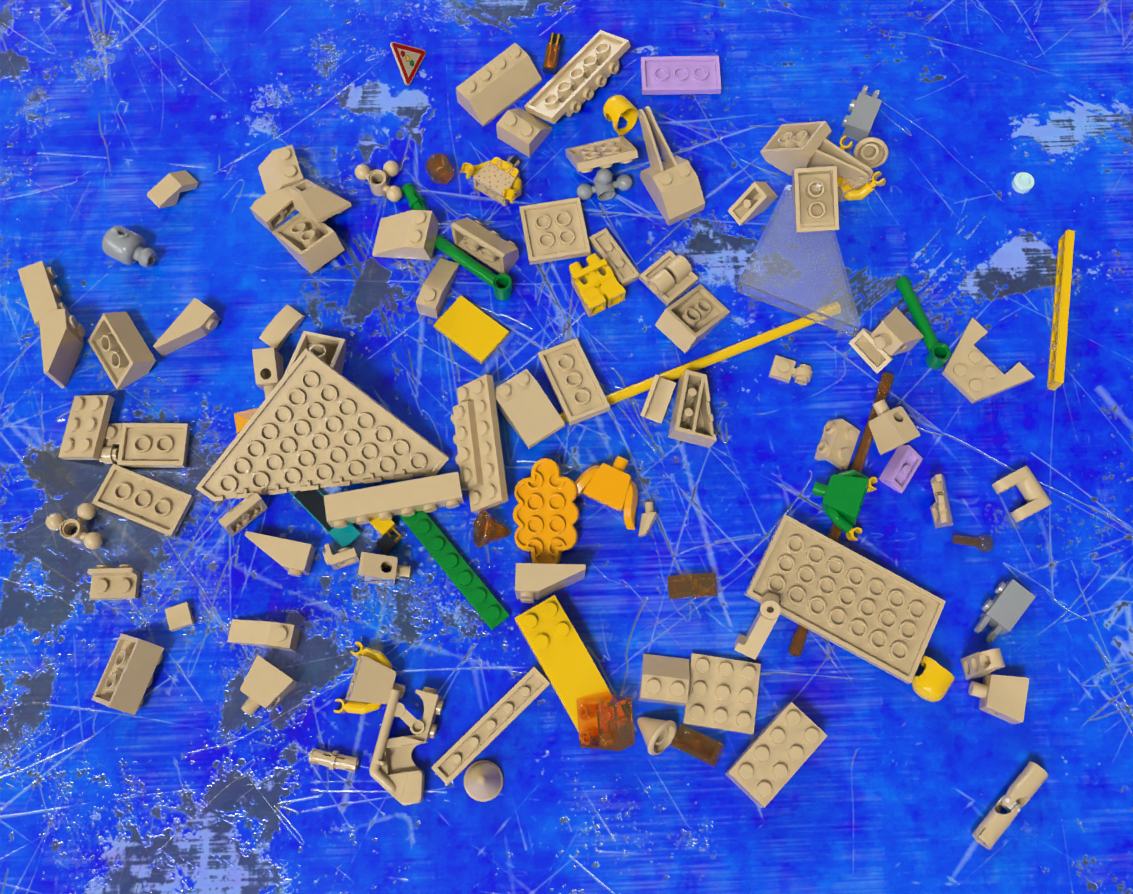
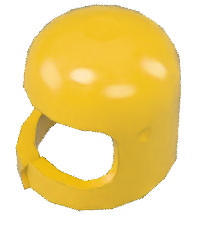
M614 95L605 102L603 114L606 120L613 121V129L620 136L625 135L634 127L638 118V109L623 95ZM620 117H624L627 120L626 127L622 129L617 128Z
M923 656L920 663L925 670L920 676H914L912 680L913 690L918 696L929 702L940 701L949 690L955 677L932 658Z

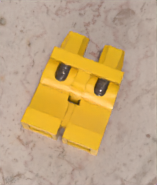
M596 253L586 258L588 266L582 268L579 262L569 265L571 284L579 296L588 317L606 310V305L610 308L625 301L626 295L625 289L615 278L605 258L601 260Z

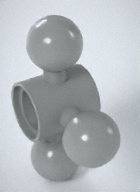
M602 168L598 170L596 177L593 179L595 186L583 183L578 186L577 195L580 199L587 200L593 193H597L599 200H610L616 195L614 188L626 191L631 188L632 179L629 175L622 174L616 181H612L611 171Z

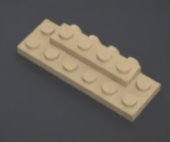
M600 30L524 105L526 111L553 124L563 115L570 117L573 113H578L581 105L586 100L592 99L594 91L598 87H603L611 74L618 72L620 66L618 59L631 47L629 40Z
M488 374L457 388L458 405L453 407V414L451 415V421L455 425L456 433L453 436V441L457 445L458 451L455 461L460 469L459 477L462 490L469 492L470 509L473 513H479L508 501L493 376Z

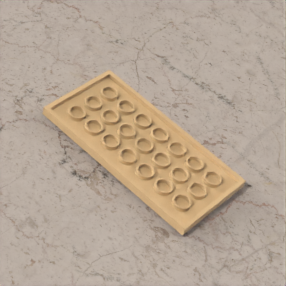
M786 514L781 517L744 594L758 603H761V598L765 594H776L781 599L780 615L907 684L912 683L946 603L941 598Z

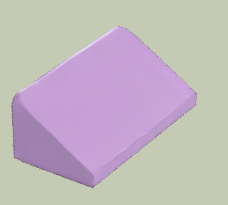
M902 445L896 449L880 475L879 480L895 491L903 493L923 458L910 445Z

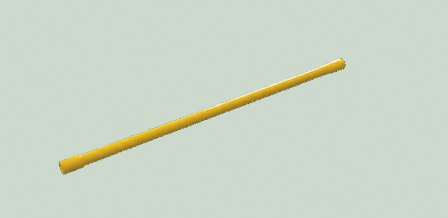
M837 303L819 309L815 313L661 373L659 376L673 381L678 379L686 369L694 372L820 321L836 317L841 314L840 307ZM654 377L606 395L605 397L609 405L650 390ZM564 412L559 414L564 423H567Z

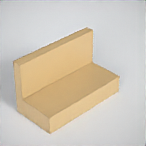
M655 374L640 416L662 424L676 383Z

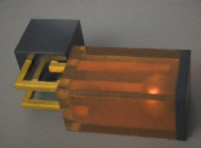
M550 33L543 62V73L556 75L560 51H562L564 40L562 34Z

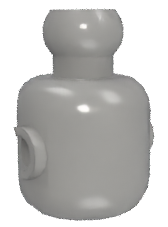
M123 226L111 227L103 237L102 249L104 253L125 265H133L139 262L143 267H151L156 261L157 255L153 249L146 248L145 238Z

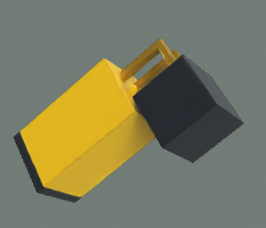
M379 518L372 519L369 524L383 536L376 545L386 556H389L398 547L397 543L403 537L395 530L397 526L391 519L381 521ZM392 531L398 535L394 541L390 535Z

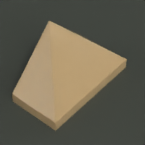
M863 328L849 344L878 374L893 360V357L884 349L876 348L874 339L871 336L872 332Z

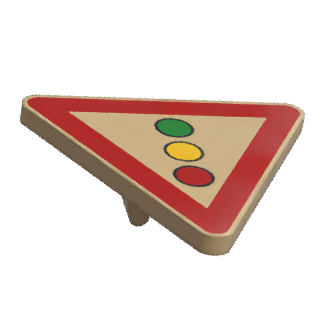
M391 42L390 46L405 85H410L426 52L419 48Z

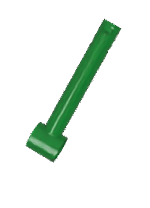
M437 234L435 250L436 248L491 286L494 296L498 300H508L512 296V280L509 275L503 273L494 274L447 241L445 236Z
M902 277L896 281V289H899L917 329L924 336L922 339L929 352L926 356V364L932 369H940L949 359L951 350L946 344L938 342L913 291L912 281L907 277Z

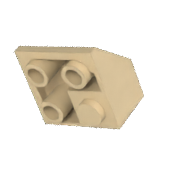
M308 179L289 187L294 208L316 223L324 222L328 218L352 207L349 201Z

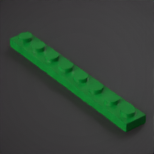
M424 510L415 512L414 515L407 517L398 515L491 631L510 617Z

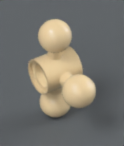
M387 161L383 166V171H371L365 164H360L355 168L356 178L362 181L368 180L371 192L374 195L383 196L386 194L391 202H397L402 198V190L395 185L389 186L387 181L388 177H394L399 173V165L395 161Z
M91 503L79 505L77 508V520H65L59 513H52L46 518L47 528L53 531L59 530L64 538L73 543L79 544L84 542V545L91 550L98 549L103 543L101 534L89 532L88 528L83 525L85 521L91 520L96 514V509ZM77 527V532L71 535L72 530Z

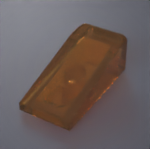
M680 724L671 743L672 747L714 768L717 767L725 749L723 743Z

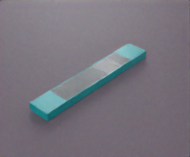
M318 489L289 492L342 548L350 547L362 536L352 524H347V527L340 529L331 527L328 524L324 496Z

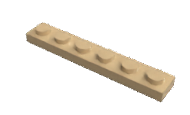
M533 667L431 767L433 771L448 786L550 685L547 679Z

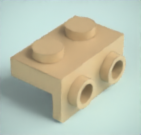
M843 419L829 420L824 426V432L817 446L814 458L818 461L826 460L840 470H847L860 430Z

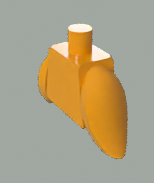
M617 456L612 467L602 463L601 466L594 465L585 470L575 481L578 489L577 497L583 493L585 496L619 512L623 511L624 524L627 530H636L635 514L638 504V488L631 480V475L624 473L629 461Z

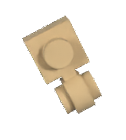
M775 355L769 377L789 383L791 377H793L797 384L807 385L811 380L813 372L811 371L812 368L806 364H800L799 367L794 368L796 361Z
M122 423L108 424L102 446L103 449L99 458L100 462L104 464L116 463L119 448L116 447H119Z

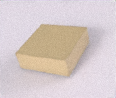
M188 602L165 609L171 632L194 625Z

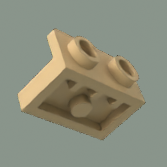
M255 492L220 518L219 523L233 537L268 509V507Z
M97 565L96 569H88L87 574L92 576L89 599H138L141 572L134 569L132 565H119V568Z

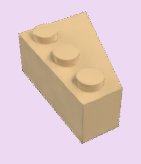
M686 369L679 377L668 438L710 448L717 441L712 423L714 420L709 402L711 400L706 374Z

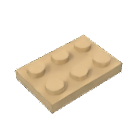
M109 395L74 396L59 458L64 460H99L115 398Z
M122 423L117 465L120 467L186 468L190 425L184 423Z

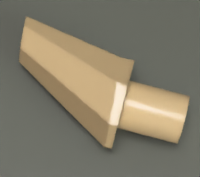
M653 502L644 503L645 513L641 514L639 537L648 534L658 516V513L654 512Z

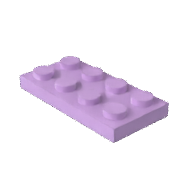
M719 56L641 57L642 95L721 93Z

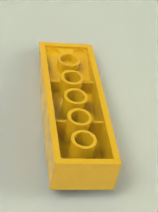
M555 595L515 617V623L584 743L589 742L625 720L604 679Z

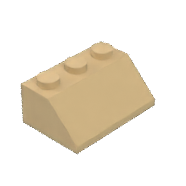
M466 217L452 223L451 229L454 245L498 273L507 274L519 259L518 248L513 242L505 241L498 233L487 230L477 220L473 221Z
M127 312L103 313L88 342L116 390H121L147 375L156 360Z
M120 634L91 700L135 715L143 704V696L146 689L153 681V673L156 666L162 660L164 648L139 638Z

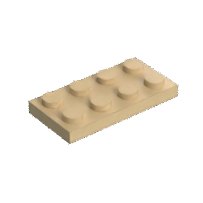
M577 338L537 353L570 426L610 411V405Z
M113 464L92 504L174 538L194 497Z

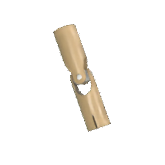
M1030 761L1011 784L1007 793L1001 797L972 833L973 838L990 850L1018 815L1021 808L1032 798L1047 779L1048 773L1038 764ZM1001 809H1006L1007 814H1000Z

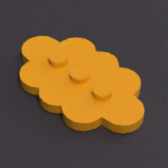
M544 458L535 462L531 470V477L520 480L515 486L514 494L518 504L513 510V519L518 528L515 531L514 538L515 543L520 549L531 552L533 563L559 564L561 561V551L572 549L578 541V532L574 527L580 515L579 508L574 503L577 498L578 489L573 480L561 477L560 467L555 461Z

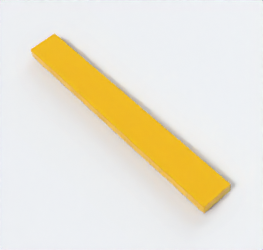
M1073 230L1065 231L1058 240L1047 389L1056 390L1064 383L1075 231Z

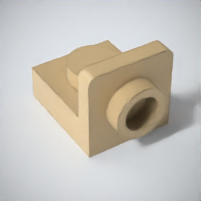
M329 543L324 545L326 552H323L327 565H331L334 570L360 562L355 548H342L337 551V554H334L333 548Z

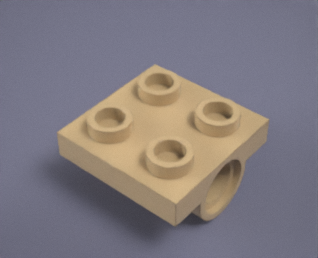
M670 250L639 276V279L667 307L695 285L699 279L692 272L688 260L682 255H674Z

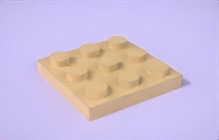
M624 136L565 149L566 157L578 172L581 171V173L591 172L596 167L609 168L613 166V163L617 162L622 164L630 163L633 161L632 159L638 158L637 149Z
M580 197L519 206L529 265L590 256L591 251Z
M692 653L689 667L688 704L684 708L683 724L753 735L761 664Z

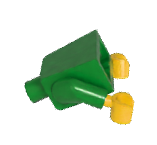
M856 470L840 472L837 475H831L828 485L819 482L814 484L812 494L823 497L822 509L825 511V514L839 529L846 533V537L850 541H858L854 537V531L857 534H862V529L859 527L853 528V525H856L866 493L877 490L871 484L877 483L878 479L876 477L868 479V476Z

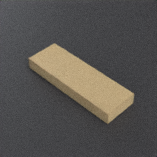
M606 228L589 237L590 244L601 259L605 258L608 263L607 265L613 271L620 285L625 287L639 279V272Z

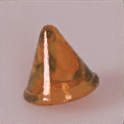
M481 510L477 514L473 525V542L477 548H482L484 545L508 537L511 534L510 529L488 514L486 510Z

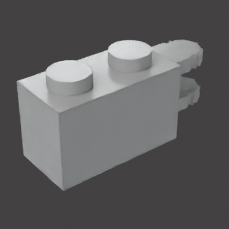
M865 85L861 93L859 92L857 100L852 99L848 111H851L850 116L846 115L842 123V127H845L842 135L856 141H861L868 137L882 100L877 99L880 91L875 90L871 97L866 95L868 86Z
M1014 579L1006 583L1001 582L994 590L996 596L992 600L988 599L981 608L983 610L979 617L981 620L973 630L980 633L987 624L993 629L986 637L989 643L999 633L1003 635L1010 632L1036 597Z

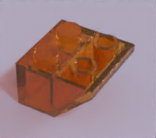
M611 695L576 700L580 747L621 751L635 744L631 697Z

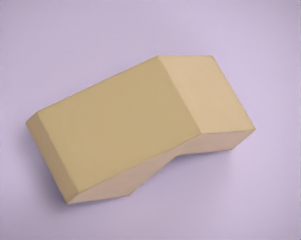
M186 170L172 172L156 184L147 193V197L159 209L175 206L180 192L196 189L198 182Z

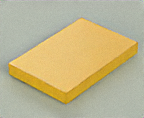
M461 295L433 325L437 331L482 365L509 335L508 330Z

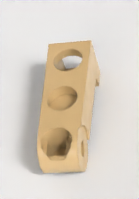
M767 593L761 598L760 610L746 636L739 634L735 640V651L756 660L780 615L781 599L779 596Z
M1000 648L976 652L960 659L966 680L991 675V672L1005 667Z

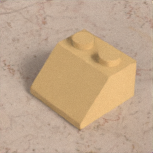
M522 108L507 110L496 124L497 138L529 158L553 129V127Z
M293 145L272 150L258 166L266 194L305 180Z
M643 654L638 701L679 706L688 704L689 659Z

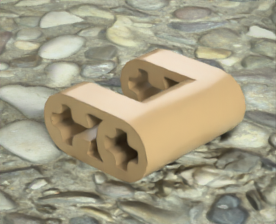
M1028 465L991 485L997 495L1017 486L1027 501L1026 505L1010 513L1015 523L1052 504V501Z

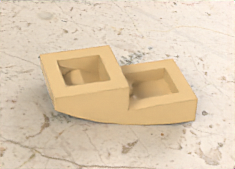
M287 304L272 319L259 339L279 351L288 335L295 333L305 316Z

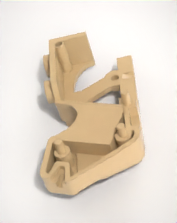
M423 687L422 691L417 689L415 693L420 695L424 704L422 721L417 720L405 708L404 704L399 703L401 691L391 689L369 768L371 777L404 806L421 803L424 799L425 773L413 762L412 751L417 745L428 743L430 738H435L438 725L434 724L436 715H441L444 701H440L442 696L436 694V689ZM394 716L400 717L410 727L411 732L416 735L388 739Z

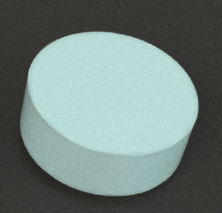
M1026 172L1016 174L1012 180V187L1018 193H1027L1034 186V178Z

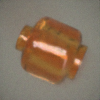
M436 153L428 158L425 168L431 181L435 184L448 183L455 174L454 166L449 157L445 154Z

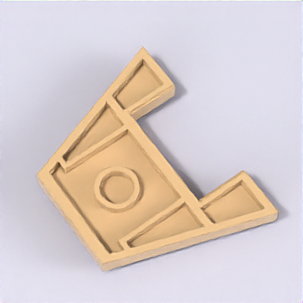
M973 317L941 373L972 404L1028 382L1035 377L1020 362L1006 374H1003L978 350L974 344L988 332Z

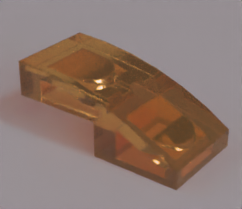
M715 573L667 576L670 600L718 596Z

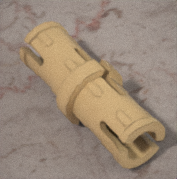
M312 748L309 755V763L329 767L330 770L342 769L356 773L359 758L339 754V751L327 752Z

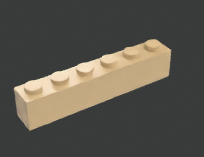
M458 472L323 495L327 522L336 529L345 528L348 526L347 524L351 523L358 525L367 524L372 519L390 520L395 515L412 516L415 512L423 510L426 513L434 512L437 508L445 506L448 509L459 507V504L464 503Z

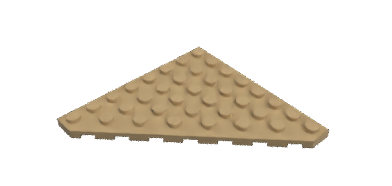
M305 348L197 485L196 489L215 502L231 498H246L252 496L255 492L258 495H274L299 490H316L324 487L333 488L358 483L367 484L392 479L401 480L418 476H435L447 462L449 456L321 358Z

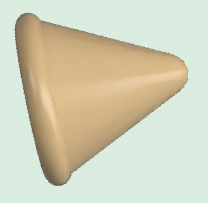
M873 136L859 141L853 152L854 158L870 168L882 165L887 160L889 154L887 145L881 139Z
M639 717L637 719L648 753L653 756L662 753L675 737L677 731L676 723L672 720L666 721L647 717Z
M476 761L465 772L464 788L467 794L476 801H491L502 790V772L491 761Z

